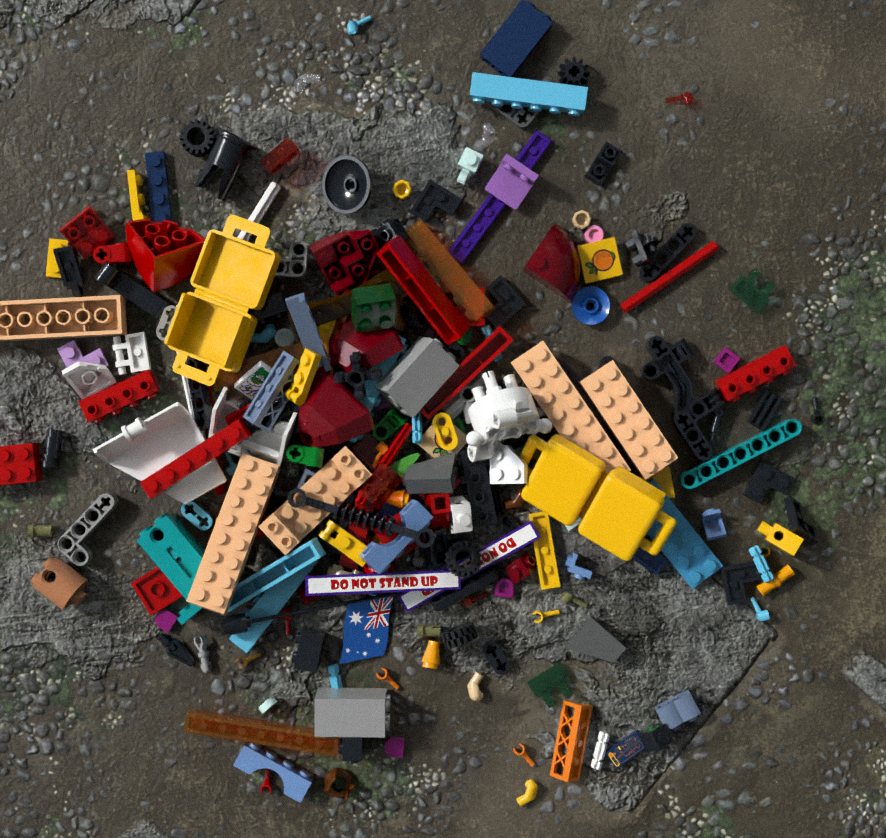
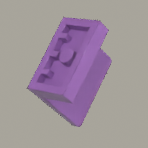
M506 153L500 166L486 185L485 190L512 209L517 210L539 175Z

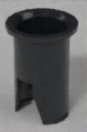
M217 127L216 130L219 131V136L194 186L203 188L220 167L224 169V172L221 176L217 199L226 202V198L249 152L253 149L256 150L257 147L239 136Z

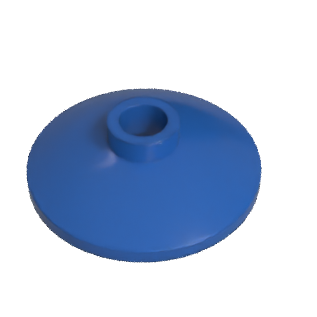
M585 287L579 290L573 297L572 312L576 319L583 324H598L607 317L610 311L609 298L600 288ZM588 303H592L594 305V308L592 310H589L587 308Z

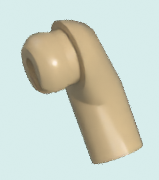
M477 671L467 685L469 696L473 701H480L483 698V693H481L478 685L484 676Z

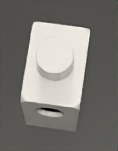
M463 495L449 497L451 516L447 534L473 531L470 503Z

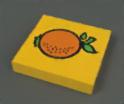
M615 237L577 246L585 284L623 275Z

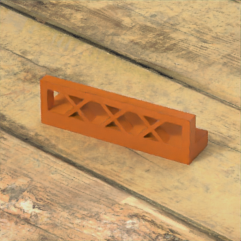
M563 700L550 776L565 782L579 781L592 705L577 704ZM569 706L575 708L574 715L571 718L568 715ZM567 725L571 730L570 735L568 737L564 732L565 727ZM563 744H565L567 748V754L564 756L561 752V746ZM560 763L564 767L563 775L557 773L558 764Z

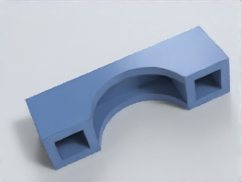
M414 499L399 512L402 526L415 531L427 528L431 523L430 520L433 518ZM399 534L393 541L386 544L372 541L359 556L376 573H384L390 567V562L394 558L400 557L406 545L413 543L415 539Z
M247 741L233 766L249 775L262 768L274 770L283 780L284 794L301 803L313 781L311 774L306 770L301 769L300 771L294 768V764L287 760L282 761L278 759V756L271 751L266 752L260 749L261 746L259 744Z

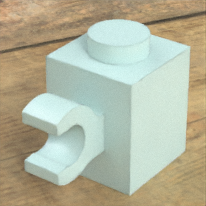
M468 147L465 148L458 162V169L461 172L457 182L464 185L469 174L476 175L483 161L482 154Z

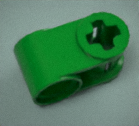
M393 407L375 426L373 436L378 441H385L394 432L399 430L408 419L403 418L396 411V408ZM379 427H384L387 430V435L384 438H379L376 435V430Z
M292 445L287 449L286 456L290 461L322 468L325 448ZM298 448V452H301V455L295 459L291 452Z

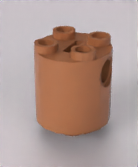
M49 557L43 564L45 568L41 573L37 572L30 581L33 583L32 587L63 611L72 603L78 606L87 595L83 589L88 580L59 557ZM55 573V581L50 582V576Z

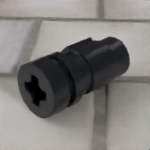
M47 429L44 453L41 454L43 459L40 460V467L59 469L60 463L58 460L61 459L59 453L62 451L64 439H62L63 431Z

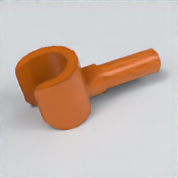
M383 441L374 448L379 453L371 466L373 468H376L383 454L388 450L387 444Z
M382 667L381 669L385 671V676L382 677L377 672V678L385 679L397 690L400 686L391 679L388 669Z
M519 743L523 748L522 752H517L513 748L514 753L521 755L531 767L535 765L525 752L524 744Z

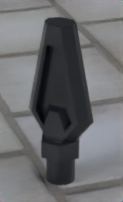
M163 633L157 637L162 643L161 645L166 647L167 655L190 667L196 661L180 640H172V638L165 636Z

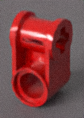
M128 243L99 246L93 252L94 259L101 265L104 262L111 265L132 263ZM103 252L107 254V256L104 257V260L100 258V256L103 255Z

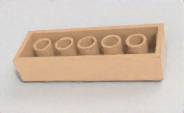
M613 360L579 382L643 479H648L678 459Z

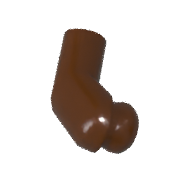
M524 487L517 488V494L514 499L504 502L506 511L524 505L526 501L521 497Z

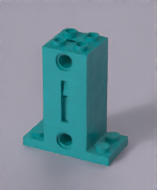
M165 513L154 521L156 525H150L139 533L141 537L136 541L187 600L205 550L174 513L169 515ZM159 530L164 533V537L159 535ZM188 604L179 612L181 616L177 620L182 625L202 608Z

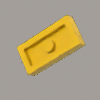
M49 238L46 277L61 278L53 249L70 245L68 240Z

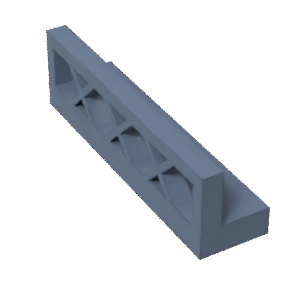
M304 292L286 298L285 302L304 350L305 348L311 349L322 356L318 368L324 366L326 371L331 370L330 359Z
M285 351L281 353L243 415V418L269 433L289 400L285 396L287 390L283 391V386L289 382L290 386L288 389L291 388L294 380L293 370L300 363V360ZM279 399V404L273 408L274 401ZM269 415V420L264 426L261 422L265 416Z

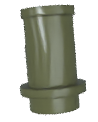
M32 523V525H28V536H32V538H35V536L52 537L53 525H36Z
M423 623L417 625V637H440V625H423Z

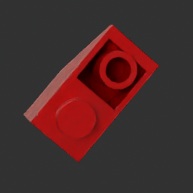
M449 493L425 494L427 511L433 516L430 520L429 529L432 530L443 526L446 528V531H449L451 516Z

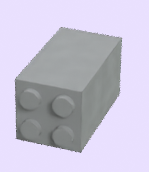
M419 336L374 387L400 413L414 417L459 365L455 362L456 357L450 352H446L442 348L444 345L438 339Z
M318 687L315 696V737L385 738L386 731L390 729L391 719L390 713H387L390 711L391 695L387 694V688L335 689Z

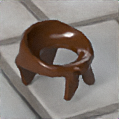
M339 767L332 768L325 775L324 792L337 798L345 796L347 801L349 792L355 787L352 782V775L347 770ZM337 777H343L347 781V786L342 791H335L332 788V783Z

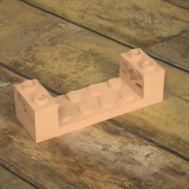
M345 446L300 489L306 491L309 498L337 506L339 501L343 502L372 474ZM301 493L294 495L293 500L296 504L302 501ZM287 500L258 527L286 555L331 512L308 505L302 508H294Z

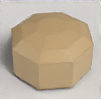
M583 210L576 212L572 219L574 227L580 230L589 227L591 222L589 213Z

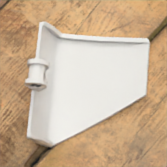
M176 402L144 421L138 417L130 425L122 426L121 430L123 433L94 448L93 452L108 464L142 481L205 441V438L190 412L179 402ZM215 458L165 491L164 494L183 504H187L225 483L227 479Z

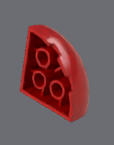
M139 219L126 222V238L131 257L139 274L153 293L171 287L192 274L205 242L203 237L190 228L186 230L179 227L178 223L168 220L150 222V219Z

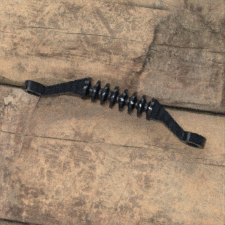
M298 488L292 489L288 494V503L294 508H302L308 505L334 513V520H339L342 516V522L345 523L349 518L350 525H353L355 520H357V527L364 523V529H368L371 525V531L373 532L378 527L379 534H382L384 529H386V536H390L392 532L414 538L416 543L422 548H430L436 542V534L429 528L415 531L395 524L394 517H391L387 522V515H383L380 520V513L378 512L374 517L371 510L365 515V508H362L358 513V506H354L351 511V504L349 503L345 508L342 501H339L337 506L309 498L306 491ZM301 493L302 501L296 504L293 500L294 495ZM428 532L431 540L429 543L424 544L421 541V536L423 533Z

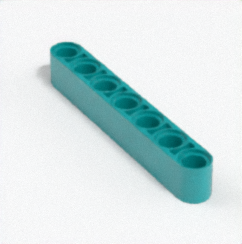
M796 419L784 420L711 457L709 460L682 472L679 475L678 482L683 488L693 489L797 436L802 430V425ZM790 422L795 426V430L792 433L787 430V425ZM773 431L778 434L775 442L770 439V434ZM755 440H759L761 443V447L757 451L753 448ZM738 449H742L744 452V456L741 459H738L735 455ZM722 457L727 461L724 468H721L718 464L719 459ZM704 466H707L710 470L709 475L706 477L701 474V469ZM687 475H691L693 482L687 486L684 483V478Z

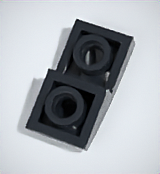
M606 141L584 177L601 186L623 151Z

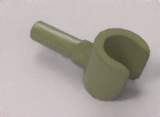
M565 591L560 596V599L567 605L572 600L584 608L587 607V603L577 599L568 591Z

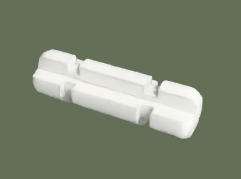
M599 732V741L596 743L593 754L594 759L591 762L593 769L600 770L602 767V760H604L607 748L606 742L609 741L610 737L607 732Z

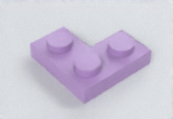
M76 340L57 349L66 367L78 361L110 366L102 349L99 348L84 356Z

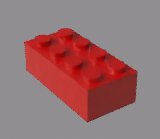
M39 443L0 446V485L43 481L42 469L40 467Z

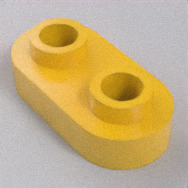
M439 412L432 421L439 445L444 450H452L458 444V436L454 424L448 413ZM444 418L446 423L441 425L439 419ZM448 436L451 437L452 442L447 443L445 441V438Z

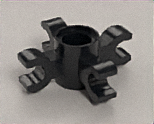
M357 351L352 352V355H350L352 370L350 372L339 371L336 372V375H333L334 383L348 382L351 386L355 387L356 401L364 400V397H367L364 386L366 380L378 381L381 380L380 377H383L382 369L368 370L364 365H361V352ZM354 373H359L362 379H357Z

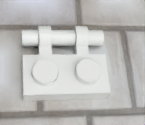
M145 332L125 335V343H121L120 336L113 337L114 345L112 347L116 354L117 362H115V366L118 368L119 375L127 374L126 366H130L131 373L151 370ZM124 349H127L128 360H124Z

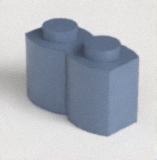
M689 690L654 707L662 723H665L667 729L671 731L679 729L685 721L692 722L696 720L701 713Z

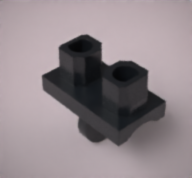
M637 230L632 231V237L625 243L629 251L634 252L637 249L639 251L638 254L632 257L634 265L637 267L646 264L653 266L656 262L652 253L657 251L658 238H651L650 234H638Z

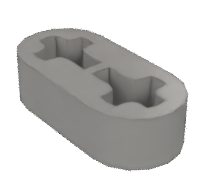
M167 306L162 313L156 329V335L160 340H165L161 330L166 329L168 324L170 327L171 324L168 312L173 311V309L176 311V306Z

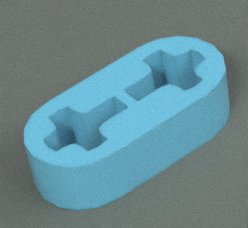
M191 501L187 504H182L181 513L198 529L208 530L213 526V517L197 502ZM186 505H188V506L193 505V506H194V507H193V510H194L197 514L195 515V514L192 513V512L187 513V512H186V511H187ZM198 516L202 518L207 517V522L209 525L202 526V521L198 518Z

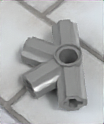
M484 369L441 408L451 416L452 420L463 411L466 424L471 423L468 409L476 401L473 393L472 397L468 400L463 397L462 393L467 388L470 390L478 386L486 388L482 378V374L486 372Z

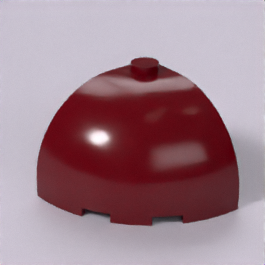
M555 222L526 263L523 272L570 303L579 285L580 259L571 237Z

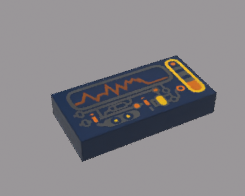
M635 730L606 750L605 753L617 769L645 748L637 730Z

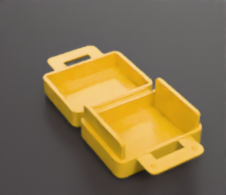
M230 215L227 218L223 232L215 229L208 232L190 280L191 285L196 288L195 292L182 293L164 340V344L178 352L172 367L175 373L207 386H212L220 369L231 373H236L240 370L257 325V318L249 314L248 310L249 308L253 310H261L263 308L281 260L278 253L265 248L270 236V229L268 227L236 215ZM237 228L256 235L255 244L234 237L235 229ZM188 356L209 364L207 373L186 365Z
M531 435L528 438L519 457L528 465L536 448L542 451L534 469L528 468V484H525L521 492V497L525 501L566 526H572L580 517L582 521L578 527L579 533L623 561H630L639 547L654 556L660 553L677 525L673 517L661 511L665 503V492L621 466L611 470L609 473L605 472L606 465L604 461L561 435H553L548 442L536 435ZM656 520L663 525L654 540L650 542L645 536Z

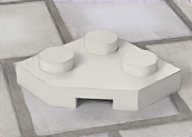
M78 361L62 370V375L81 399L96 394L116 383L115 377L106 365Z
M493 445L492 457L490 458V484H528V465L514 452L515 450L510 445Z

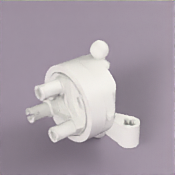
M488 371L489 378L485 372L482 374V378L487 388V395H485L484 388L481 386L471 390L476 401L468 409V415L474 429L466 437L468 443L467 453L471 462L490 459L496 440L519 438L524 433L535 436L538 432L546 434L552 430V422L547 418L540 420L530 390L525 387H518L514 374L503 378L506 389H501V386H498L494 371Z

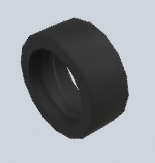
M409 295L405 296L400 309L405 324L413 329L431 326L425 316L423 321L417 319L413 310L414 302Z

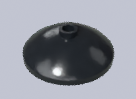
M349 155L339 156L332 160L326 167L322 178V192L327 204L333 210L342 214L355 213L366 205L372 191V178L366 164L359 158Z

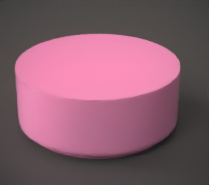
M592 225L586 229L584 238L587 243L602 240L604 232L601 227Z

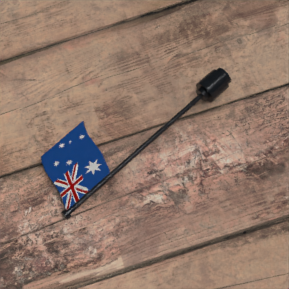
M397 592L251 620L250 616H245V613L231 615L222 619L224 634L246 633L248 628H251V623L348 605L343 624V648L338 664L382 656L386 651L391 604L393 598H397Z

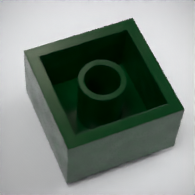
M390 283L352 289L351 319L356 333L395 328L396 298Z

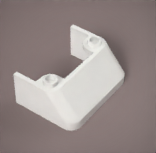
M227 387L223 388L212 409L208 438L227 427L228 424L225 416L239 409L234 402L226 400ZM293 412L289 423L287 421H278L269 433L261 430L227 452L240 457L244 453L279 465L280 467L294 431L297 413ZM246 422V426L251 431L250 427L254 424Z

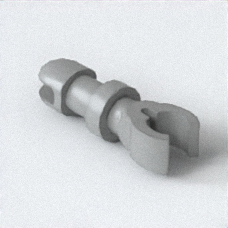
M207 636L194 637V644L199 650L198 657L201 658V670L204 673L210 672L212 666L208 655H210L209 650L206 649L208 644Z

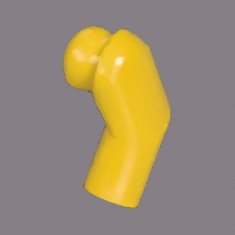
M533 779L526 781V793L516 798L520 807L536 798L538 785L535 784Z

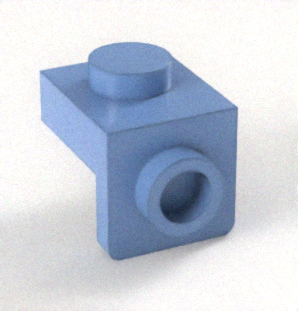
M712 508L704 511L701 515V523L707 541L726 537L721 510Z
M573 552L572 556L568 555L565 566H568L567 570L574 573L573 577L580 580L590 579L592 575L591 570L575 565L578 554Z

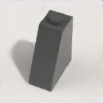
M456 452L407 466L406 474H403L402 478L403 486H406L407 493H453L459 468Z
M591 616L583 622L565 643L569 650L613 663L616 660L620 661L626 654V647Z

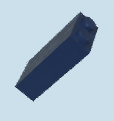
M521 0L482 50L480 59L500 75L514 77L552 28L553 22L550 16L544 12L541 14L537 11L536 6L532 2Z

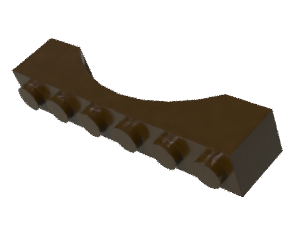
M388 269L377 273L371 279L356 287L361 288L390 283L394 295L404 292L402 286ZM352 290L330 299L308 302L317 327L351 314ZM288 309L287 311L289 321L294 329L295 334L298 335V332L296 330L293 319Z

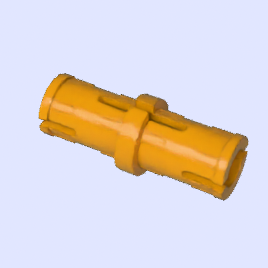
M787 564L780 571L773 574V580L763 582L756 587L764 597L776 587H781V584L795 575V573Z

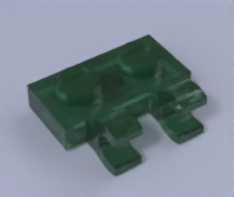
M756 268L746 278L740 275L728 290L755 314H759L771 300L767 295L775 285L771 281H767L761 290L753 285L754 280L761 274Z
M560 662L527 681L535 697L538 699L542 696L549 708L555 705V701L549 691L559 686L565 698L572 695V692L565 683L570 678Z

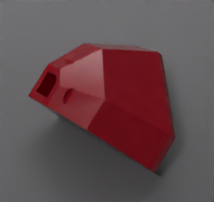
M371 230L343 231L325 237L308 246L321 273L336 296L344 294L368 280L379 249Z
M351 314L336 320L328 341L330 363L335 373L339 371L350 372L352 370L350 363L352 352L360 351L361 365L370 369L405 349L397 332L392 328L356 333Z
M315 373L306 401L303 405L299 406L298 431L304 446L323 447L340 444L375 429L370 410L359 400L356 401L355 396L341 383H334L332 374Z

